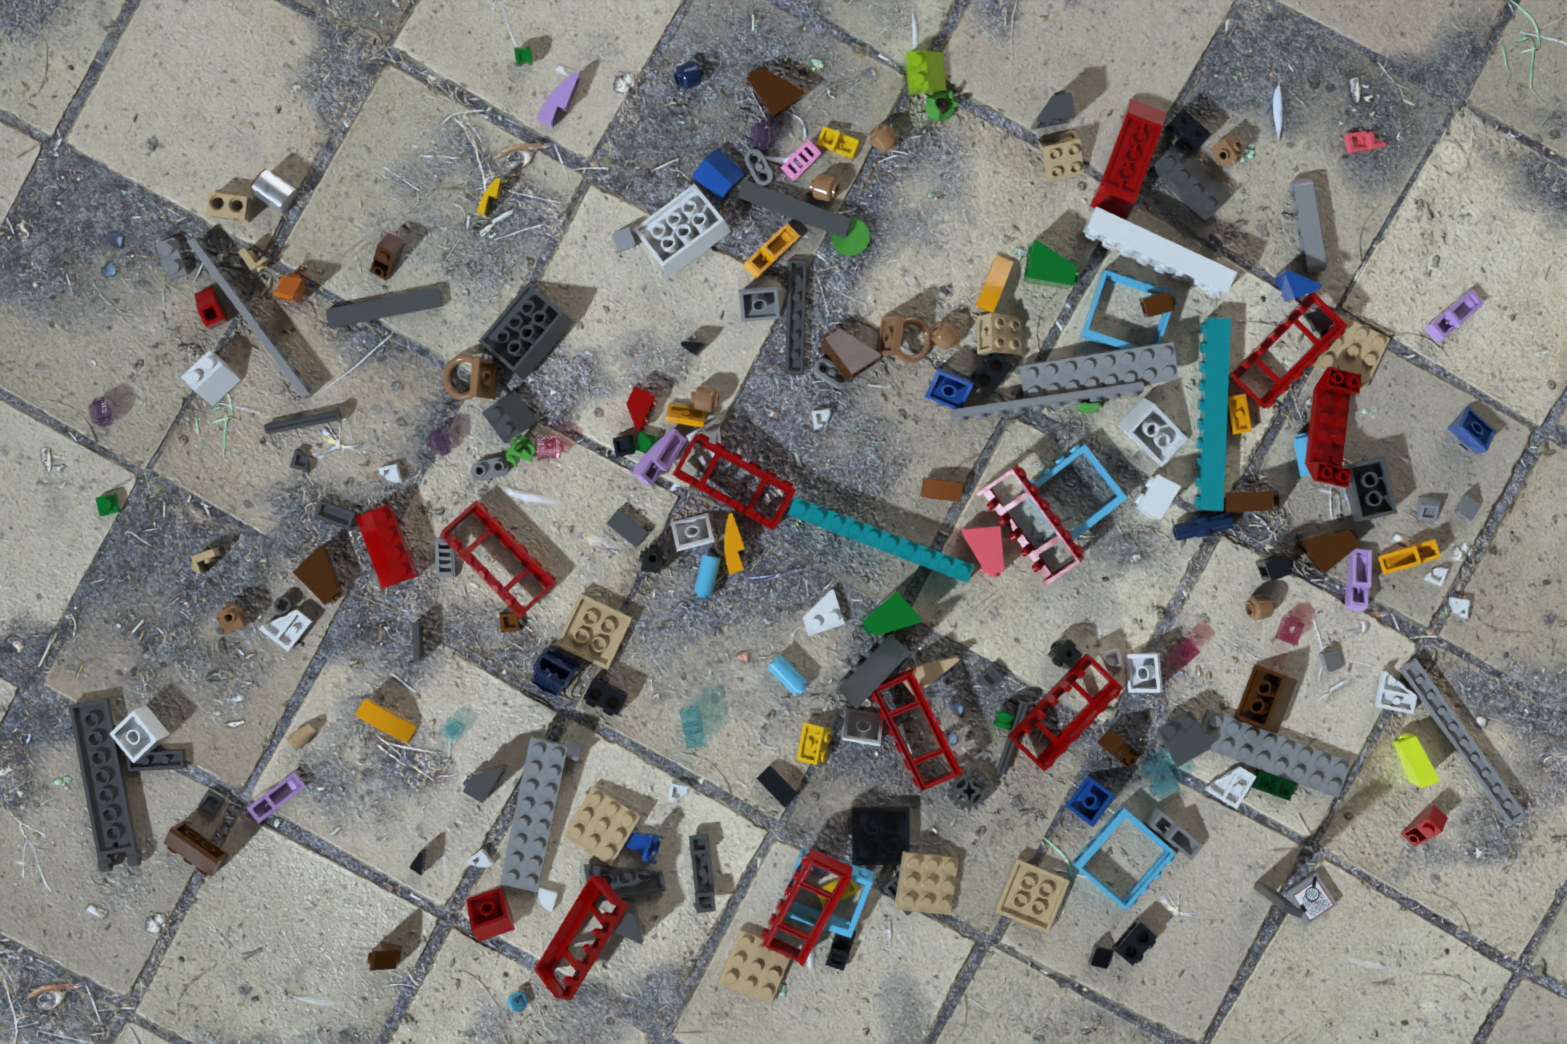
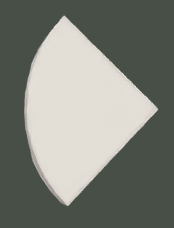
M831 408L812 411L814 430L823 427L828 422Z
M397 463L378 468L380 474L388 481L402 482Z
M1433 568L1422 579L1442 587L1449 569Z
M1449 597L1452 611L1459 617L1468 619L1470 600Z
M1118 648L1099 653L1101 659L1106 664L1116 668L1124 667Z
M671 782L667 801L673 802L684 797L690 785Z
M484 848L467 859L471 865L487 868L494 864Z
M539 887L538 897L540 903L545 909L552 912L558 892Z

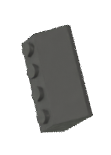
M1178 141L1150 167L1203 222L1208 220L1231 196Z

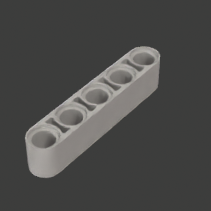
M1311 178L1291 181L1290 193L1304 273L1325 271L1326 257L1313 181Z

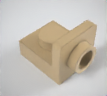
M242 248L238 251L249 269L254 273L265 271L268 268V264L271 263L266 257L257 262L258 257L253 250L249 251L246 248Z
M218 548L191 556L193 571L197 574L206 573L203 562L208 564L216 561L215 557L220 556Z

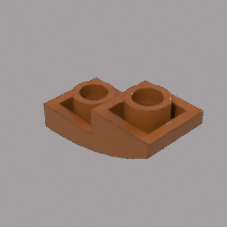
M924 477L921 497L961 502L964 483Z

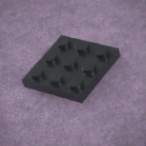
M909 806L852 807V865H901L903 851L910 852Z

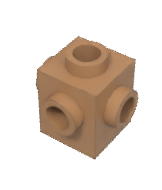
M1233 133L1210 148L1215 155L1216 161L1222 167L1228 164L1231 166L1235 165L1241 160L1240 156L1245 153L1241 142L1235 138Z
M233 603L222 606V611L217 612L219 616L217 617L218 624L221 628H224L226 634L248 626L246 610L240 604L233 605Z

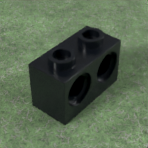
M1181 109L1166 126L1169 131L1193 152L1199 149L1211 135L1206 128L1184 109Z
M994 352L992 355L988 354L982 361L984 363L983 367L980 370L976 368L970 376L972 378L971 382H974L973 386L987 397L992 394L1013 367L1012 364L997 352ZM992 361L1000 363L1001 368L999 371L992 369ZM984 375L989 379L987 386H982L979 383L980 376Z
M1276 554L1256 562L1261 578L1265 581H1274L1293 574L1292 568H1294L1291 558L1287 557V555Z
M594 676L583 699L586 700V704L594 708L599 706L603 708L605 714L613 716L614 714H619L629 693ZM592 689H600L601 697L594 698L591 693ZM616 697L619 705L612 707L609 704V698Z
M1136 918L1112 948L1133 966L1143 959V953L1147 949H1151L1155 945L1157 936ZM1141 932H1146V938L1138 940V935ZM1128 947H1134L1132 954H1126Z

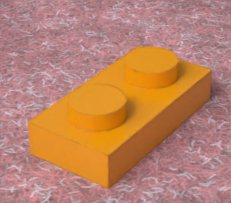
M1246 394L1229 396L1227 411L1231 435L1252 432Z
M669 403L666 422L704 427L706 411H699L690 406Z

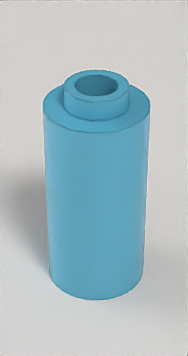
M1308 433L1297 434L1296 439H1293L1300 477L1310 475L1305 465Z
M702 554L694 588L697 597L708 599V596H713L721 561L720 558Z
M781 654L767 667L793 695L796 693L800 695L807 688L805 685L807 680Z

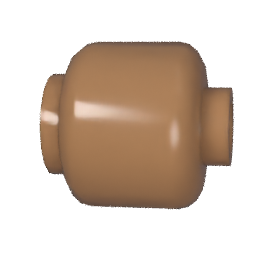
M878 124L869 134L871 136L870 143L880 153L886 151L890 153L897 146L898 135L887 124Z
M819 174L815 180L812 179L810 191H812L815 199L832 201L838 195L839 183H837L834 177Z
M938 322L931 330V340L942 350L953 349L959 343V331L949 322Z
M698 386L696 392L692 391L691 403H694L696 410L712 412L714 408H718L719 393L713 387Z
M1265 593L1249 597L1245 604L1247 615L1254 620L1271 617L1276 607L1275 601Z

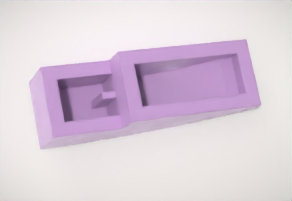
M573 73L555 88L543 104L536 118L538 122L553 128L559 111L568 112L581 79L580 73Z
M1471 289L1432 320L1424 330L1437 343L1445 339L1455 328L1461 326L1484 303L1474 290Z
M672 429L643 456L632 471V474L642 483L653 486L661 471H668L687 440L676 429Z
M1356 548L1351 552L1344 609L1364 611L1368 608L1369 588L1371 587L1372 550Z
M294 771L250 805L247 810L259 824L303 790L306 785Z

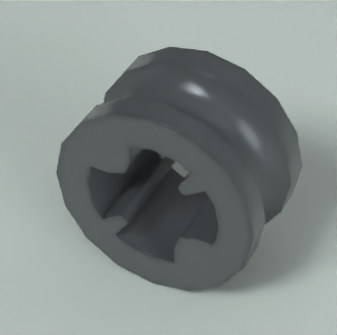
M1210 234L1209 239L1204 240L1205 245L1215 253L1218 251V247L1221 248L1223 246L1222 242L1214 234Z
M287 596L278 597L274 602V608L278 613H288L293 608V601ZM282 599H284V602H288L286 610L279 607Z

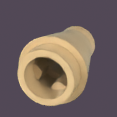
M308 723L301 729L289 734L290 737L287 741L297 751L305 746L313 734L316 733V730Z

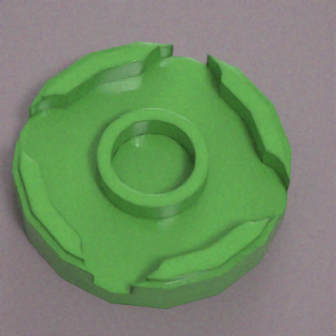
M848 218L852 222L845 239L832 234V243L839 253L846 256H856L867 248L870 241V232L863 221L857 218Z

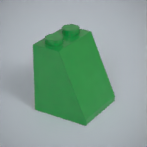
M1033 240L1029 244L1023 278L1024 283L1068 290L1078 282L1079 272L1076 271V265L1040 241Z
M894 590L860 619L863 622L860 626L868 635L872 633L874 636L918 624L923 620L900 593Z

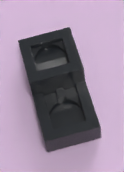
M771 765L756 778L784 807L799 795Z
M856 931L853 932L851 938L835 933L825 965L844 971Z

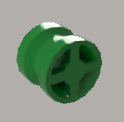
M530 45L525 46V48L514 47L518 67H521L523 64L533 65Z
M997 710V718L993 721V725L1011 731V722L1015 719V716Z

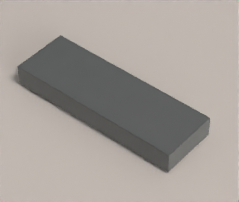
M186 749L152 750L135 763L126 755L127 772L187 768Z

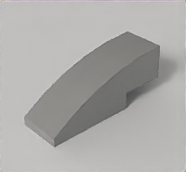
M1156 806L1144 820L1146 824L1190 860L1203 847L1202 844Z

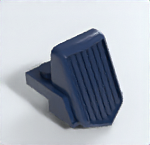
M546 646L533 665L532 670L534 672L531 681L543 691L559 696L563 688H567L580 664Z

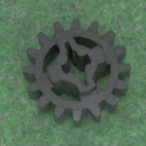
M966 769V773L963 776L953 778L954 782L949 781L948 784L952 788L947 789V791L952 793L949 799H955L953 803L955 807L960 804V810L963 811L967 807L968 811H971L973 806L978 810L979 803L984 805L982 800L983 798L988 799L985 792L990 791V789L985 787L988 782L987 780L982 781L984 777L982 774L977 776L976 770L971 774L969 769ZM972 778L977 780L980 786L974 785L972 783ZM962 779H964V782L960 786H957V784ZM968 784L973 789L970 791L969 797L964 791L967 789ZM980 794L979 797L975 801H973V798L976 795ZM957 795L964 796L965 802L961 801Z

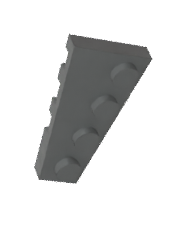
M584 864L586 883L591 875L604 877L620 898L666 891L662 870ZM601 894L597 902L607 901V898Z

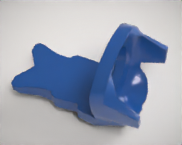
M632 833L624 847L639 852L642 855V861L656 864L657 861L651 857H654L659 851L660 841L658 838L663 839L664 837L652 833H645L644 835Z

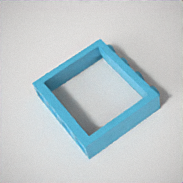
M1103 270L1100 274L1080 337L1116 350L1137 347V345L1089 330L1106 280L1150 295L1170 291V294L1174 295L1175 300L1177 294L1172 293L1173 290L1167 287H1162V289L1154 287L1155 284L1150 281H1137V278L1132 275H1119L1117 270ZM1171 312L1161 314L1152 344L1162 342Z
M1077 444L1069 450L1071 453L1067 457L1061 456L1054 462L1056 465L1053 468L1049 469L1047 467L1039 473L1041 476L1036 481L1030 480L1031 483H1034L1039 488L1084 453L1116 494V496L1070 531L1073 541L1127 499L1086 444L1081 446ZM1028 497L1027 499L1031 502V504L1034 506V508L1038 511V513L1042 516V518L1045 520V522L1049 525V527H1050V528L1052 529V531L1055 533V531L1053 530V528L1050 526V524H1049V523L1047 522V520L1044 518V516H1043L1042 513L1039 511V509L1036 507V505L1034 504V502L1031 500L1030 497Z
M1120 805L1071 863L1126 911L1136 904V899L1140 894L1147 892L1152 880L1160 877L1162 874L1161 870L1166 865L1168 866L1172 863L1171 861L1176 852ZM1127 817L1164 851L1121 899L1084 865Z
M800 849L788 881L789 884L793 882L792 875L795 869H800L801 867L800 860L803 853L808 854L809 850ZM841 861L853 867L851 880L864 884L851 920L831 914L824 929L851 938L873 883L874 872L867 870L865 867L861 868L852 865L850 862ZM812 865L813 868H816V869H819V870H822V871L831 873V872L826 871V870H824V869H822V868H820V867H818V866ZM793 901L785 916L814 926L822 910Z

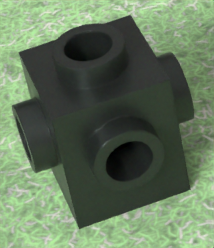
M650 544L649 548L645 547L644 551L641 550L639 562H642V571L661 573L662 566L665 567L667 562V555H664L665 551L661 550V546ZM651 555H654L656 557L655 562H652L650 560Z
M1067 639L1055 641L1047 655L1052 658L1051 661L1056 666L1072 670L1083 654L1075 648L1076 645L1072 641Z

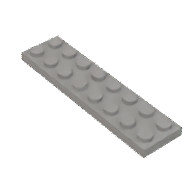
M1173 341L1019 365L1024 399L1143 382L1144 385L1179 380Z
M1207 709L1201 728L1211 747L1210 751L1339 798L1351 762Z
M535 737L530 738L500 882L501 885L538 892L568 744Z

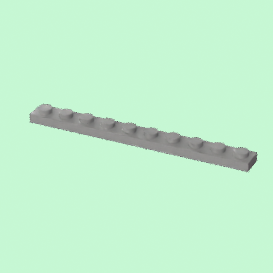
M195 238L191 239L188 244L302 398L308 399L313 395L310 391L312 389L311 385L307 380L303 381L299 376L301 372L295 364L291 365L287 360L289 358L288 354L284 349L280 350L276 345L278 341L272 333L268 334L264 329L266 327L265 323L261 318L257 319L253 314L255 310L249 302L245 303L241 298L243 293L238 287H233L230 283L232 279L228 273L221 271L219 268L220 262L215 256H210L207 252L209 248L205 242Z
M1137 382L952 409L951 417L952 421L957 420V423L967 422L969 418L983 420L990 415L1003 417L1006 416V413L1023 414L1025 410L1033 409V412L1043 411L1045 407L1059 409L1066 404L1079 406L1086 401L1099 403L1102 399L1107 398L1110 401L1119 400L1121 396L1134 398L1143 393L1144 383Z
M1413 659L1400 668L1399 671L1506 823L1512 826L1526 816L1418 660Z

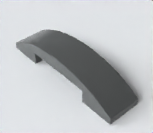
M708 834L689 836L696 912L716 911Z

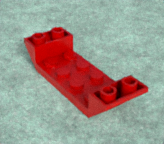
M1130 98L1123 116L1125 118L1090 207H1098L1124 220L1127 219L1139 193L1164 126L1166 111Z
M1327 367L1314 387L1305 465L1316 482L1349 488L1351 469L1342 467L1350 395L1360 394L1361 374Z

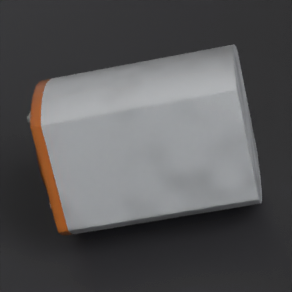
M266 168L258 175L256 174L254 181L250 185L253 195L280 214H284L297 198L295 188Z

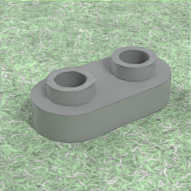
M757 149L749 150L745 155L747 168L756 184L763 187L768 186L773 180V173L765 157ZM756 157L758 162L752 163L751 158ZM766 174L767 179L761 180L760 175Z
M825 358L816 361L813 372L818 378L838 389L847 386L849 381H846L832 361ZM819 368H824L826 372H821ZM840 377L842 382H838L836 378Z
M501 457L478 461L472 465L470 472L472 477L479 481L497 478L508 473L509 463ZM498 463L502 465V469L499 471L495 467ZM479 467L483 469V473L481 475L477 473V469Z

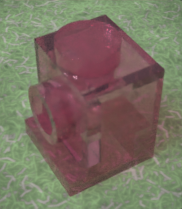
M559 434L536 436L537 461L560 458L561 452H564L563 441L559 440Z
M1292 615L1289 618L1282 617L1275 638L1298 646V640L1304 624L1300 623V618ZM1294 626L1293 633H1290V627Z

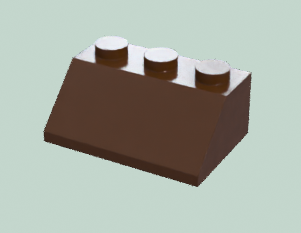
M1254 664L1234 718L1277 734L1298 680Z
M183 821L170 828L164 841L169 851L180 854L186 863L194 864L199 868V872L205 876H212L217 873L229 856L227 852Z

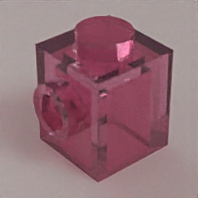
M1183 637L1167 653L1170 655L1168 659L1175 666L1184 667L1200 651L1187 637Z

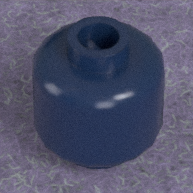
M693 61L679 65L674 73L676 84L685 90L700 85L704 76L702 67L700 65L697 66Z

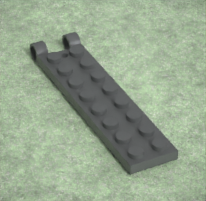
M109 697L68 705L99 870L101 873L112 871L113 860L109 854L126 851L129 867L140 866L142 859L137 848L119 748L116 741L110 735L115 727ZM115 842L119 843L118 847L114 845Z

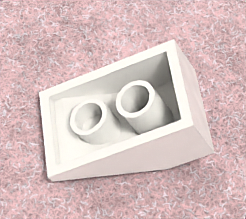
M1144 397L1118 424V427L1161 467L1188 440L1154 403Z

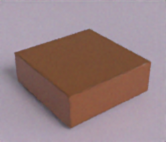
M514 612L499 613L501 633L521 630L520 618Z

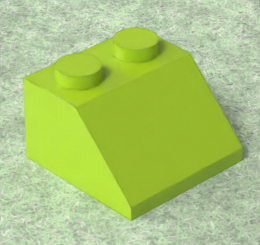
M927 50L906 52L905 67L908 95L947 91L943 53Z

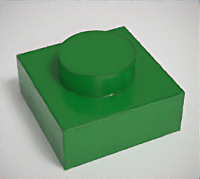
M639 431L635 450L647 453L657 443L658 437Z
M116 493L95 498L100 517L121 512Z

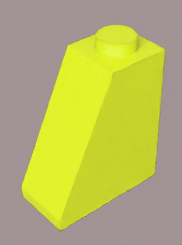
M1409 733L1398 735V739L1394 740L1393 743L1409 782L1420 788L1439 782L1440 779L1417 736Z

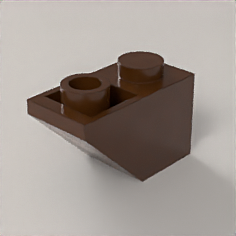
M388 232L377 244L370 272L387 281L402 255L405 241Z
M1170 291L1158 292L1139 298L1144 317L1175 311L1176 301L1174 295L1170 294Z
M1110 728L1097 742L1128 769L1136 763L1141 755Z
M379 942L375 948L373 947L372 952L368 954L367 963L370 964L369 970L396 969L400 964L402 945Z

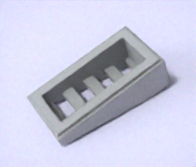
M435 539L436 577H456V552L451 547L450 549H441V545H448L444 539ZM441 553H450V557L441 556ZM441 560H451V564H441ZM441 568H451V572H441Z

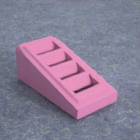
M808 139L781 166V169L794 182L822 153ZM807 148L814 154L813 157L806 152ZM803 154L809 161L806 163L799 155ZM795 159L801 163L802 168L794 162ZM790 164L796 169V174L788 167Z

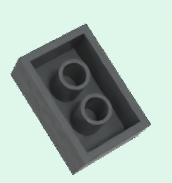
M1385 457L1342 465V467L1351 469L1349 488H1346L1353 521L1360 522L1397 513Z

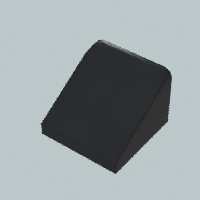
M1321 309L1306 314L1312 332L1334 325L1333 321Z
M682 341L680 343L681 347L695 356L699 354L705 345L703 342Z
M425 849L418 853L409 866L410 869L421 876L425 872Z
M1094 944L1088 963L1095 967L1107 969L1113 950Z

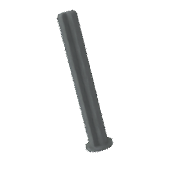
M337 407L333 411L268 423L264 425L266 434H273L333 421L340 423L342 422V415L339 407Z
M1018 699L1019 705L1009 734L1026 717L1029 707L1033 704ZM1008 737L996 769L998 773L1004 775L1007 774L1016 747Z

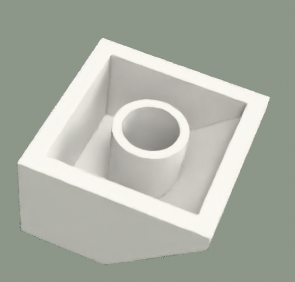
M208 351L181 376L198 395L212 406H215L241 381L236 373L213 351Z
M1154 475L1153 477L1150 476L1146 481L1144 492H1140L1135 498L1134 502L1136 504L1134 507L1150 518L1160 520L1181 486L1160 475Z
M145 705L133 710L110 735L129 759L135 763L158 747L170 733L148 706Z

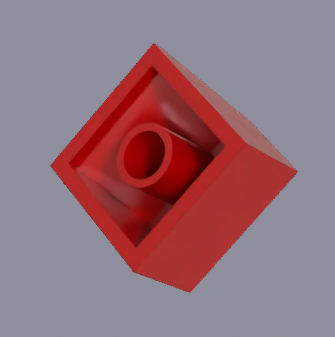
M503 887L466 899L471 931L478 942L515 930L512 911Z

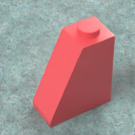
M1001 526L960 529L961 535L983 573L988 574L989 577L1000 576V572H1005Z

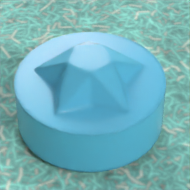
M514 992L509 996L508 1007L512 1011L521 1012L527 1007L528 999L524 993Z

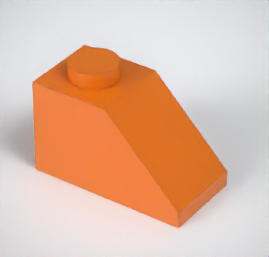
M289 273V276L282 275L273 296L302 304L306 281L300 279L301 275Z

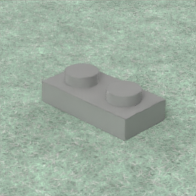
M173 237L156 243L168 280L172 281L189 275L176 238Z

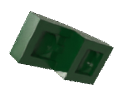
M1256 769L1255 776L1257 777L1251 785L1252 788L1288 801L1291 800L1296 786L1295 782Z

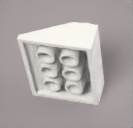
M695 184L633 229L669 277H672L731 232L725 220Z

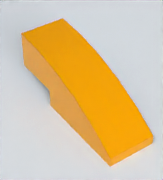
M786 223L745 262L743 267L757 280L800 238V235Z
M995 255L974 306L975 308L987 313H994L1014 262Z
M733 513L728 515L724 536V551L729 575L744 570L738 551L744 550L745 547Z
M1435 538L1378 556L1383 575L1441 558Z
M368 697L363 700L355 713L356 717L405 743L409 742L418 727Z

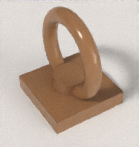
M882 317L877 352L881 356H896L901 361L907 363L918 362L925 358L931 349V331L924 321L916 317ZM910 324L918 326L924 334L923 348L915 355H907L900 350L904 337L903 327Z
M467 354L452 358L446 365L443 374L446 391L458 400H468L473 397L495 400L498 361L477 358ZM461 362L472 364L470 391L465 393L455 390L451 383L452 370Z

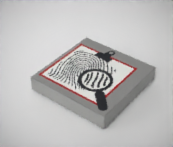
M1313 872L1284 892L1289 901L1303 910L1304 913L1300 919L1304 925H1308L1338 905L1316 872Z

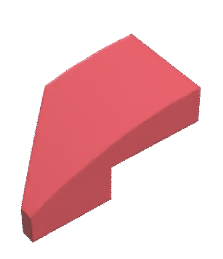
M1363 131L1344 135L1347 154L1386 147V143L1380 142L1371 131L1368 133Z

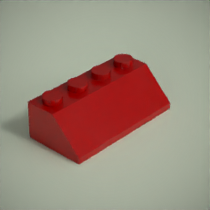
M388 504L356 517L381 589L419 577L393 505Z

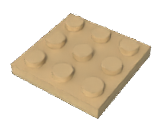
M1338 313L1337 315L1348 325L1344 329L1345 333L1340 338H1335L1330 343L1332 346L1326 352H1321L1317 356L1318 360L1312 366L1324 372L1327 367L1361 374L1360 389L1365 390L1390 338Z
M580 593L556 646L608 670L633 617Z
M592 786L563 836L608 865L613 866L642 816L600 789Z
M903 851L894 908L896 910L951 915L959 858Z
M1016 858L994 911L1048 934L1070 880Z
M740 929L718 983L772 1004L790 958L764 946L762 948L760 936Z

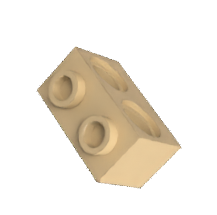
M216 190L215 193L209 192L206 215L211 218L250 223L252 199L246 197L247 194L235 192V195H229L224 190ZM219 200H223V207L217 209V202ZM242 202L243 208L240 211H236V204Z

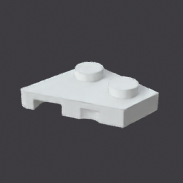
M717 418L704 425L703 428L701 427L686 435L688 441L690 442L693 434L699 435V433H702L710 438L709 442L721 444L720 419ZM695 443L693 450L703 468L706 469L714 453Z
M831 589L803 616L808 636L845 624L834 589Z
M296 609L283 617L261 626L259 630L289 652L313 620L299 609Z
M1381 670L1374 706L1414 715L1417 695L1389 675L1387 671Z
M1237 766L1207 785L1204 790L1237 809L1257 776Z

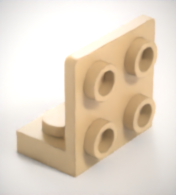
M1075 131L1037 139L1038 146L1043 153L1047 182L1084 174L1081 140Z
M997 313L977 316V354L986 355L997 352L1021 355V317Z

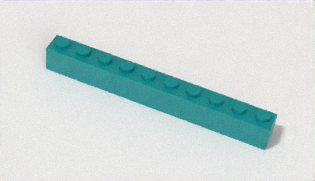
M1206 318L1200 327L1203 341L1200 342L1202 361L1199 362V372H1202V378L1198 383L1201 399H1198L1197 405L1198 410H1200V418L1197 419L1199 437L1196 439V448L1199 449V456H1196L1195 460L1198 475L1195 476L1197 495L1194 496V506H1197L1196 510L1224 511L1231 319Z
M794 497L787 514L966 583L969 582L975 566Z

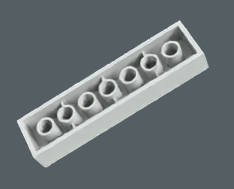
M1098 207L1090 212L1081 231V234L1085 235V239L1095 242V240L1099 241L1104 248L1109 250L1114 248L1120 251L1119 254L1126 258L1131 256L1137 259L1136 262L1143 266L1148 264L1154 267L1153 270L1158 273L1172 275L1171 278L1175 281L1182 282L1183 280L1189 283L1188 286L1195 290L1202 289L1206 291V295L1212 298L1227 294L1237 274L1236 271Z

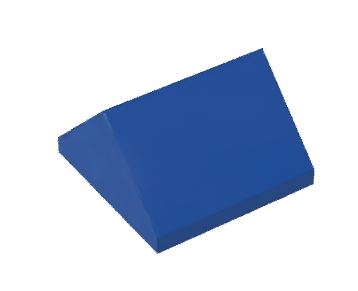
M717 148L703 159L692 177L715 199L721 202L746 174Z
M1287 269L1278 273L1275 277L1285 302L1322 287L1321 284Z
M938 368L935 371L925 397L950 408L959 409L963 407L974 382Z
M1468 406L1464 408L1447 428L1474 453L1487 452L1496 432Z
M1087 776L1066 804V807L1090 826L1094 827L1116 796L1094 779Z

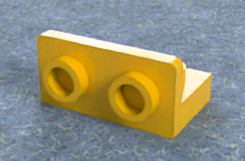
M804 722L796 760L814 765H824L828 759L827 750L828 744L832 739V728Z

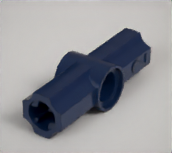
M1230 512L1210 517L1209 515L1194 518L1192 521L1174 524L1172 530L1176 541L1192 537L1199 538L1213 535L1214 532L1232 529L1233 519Z

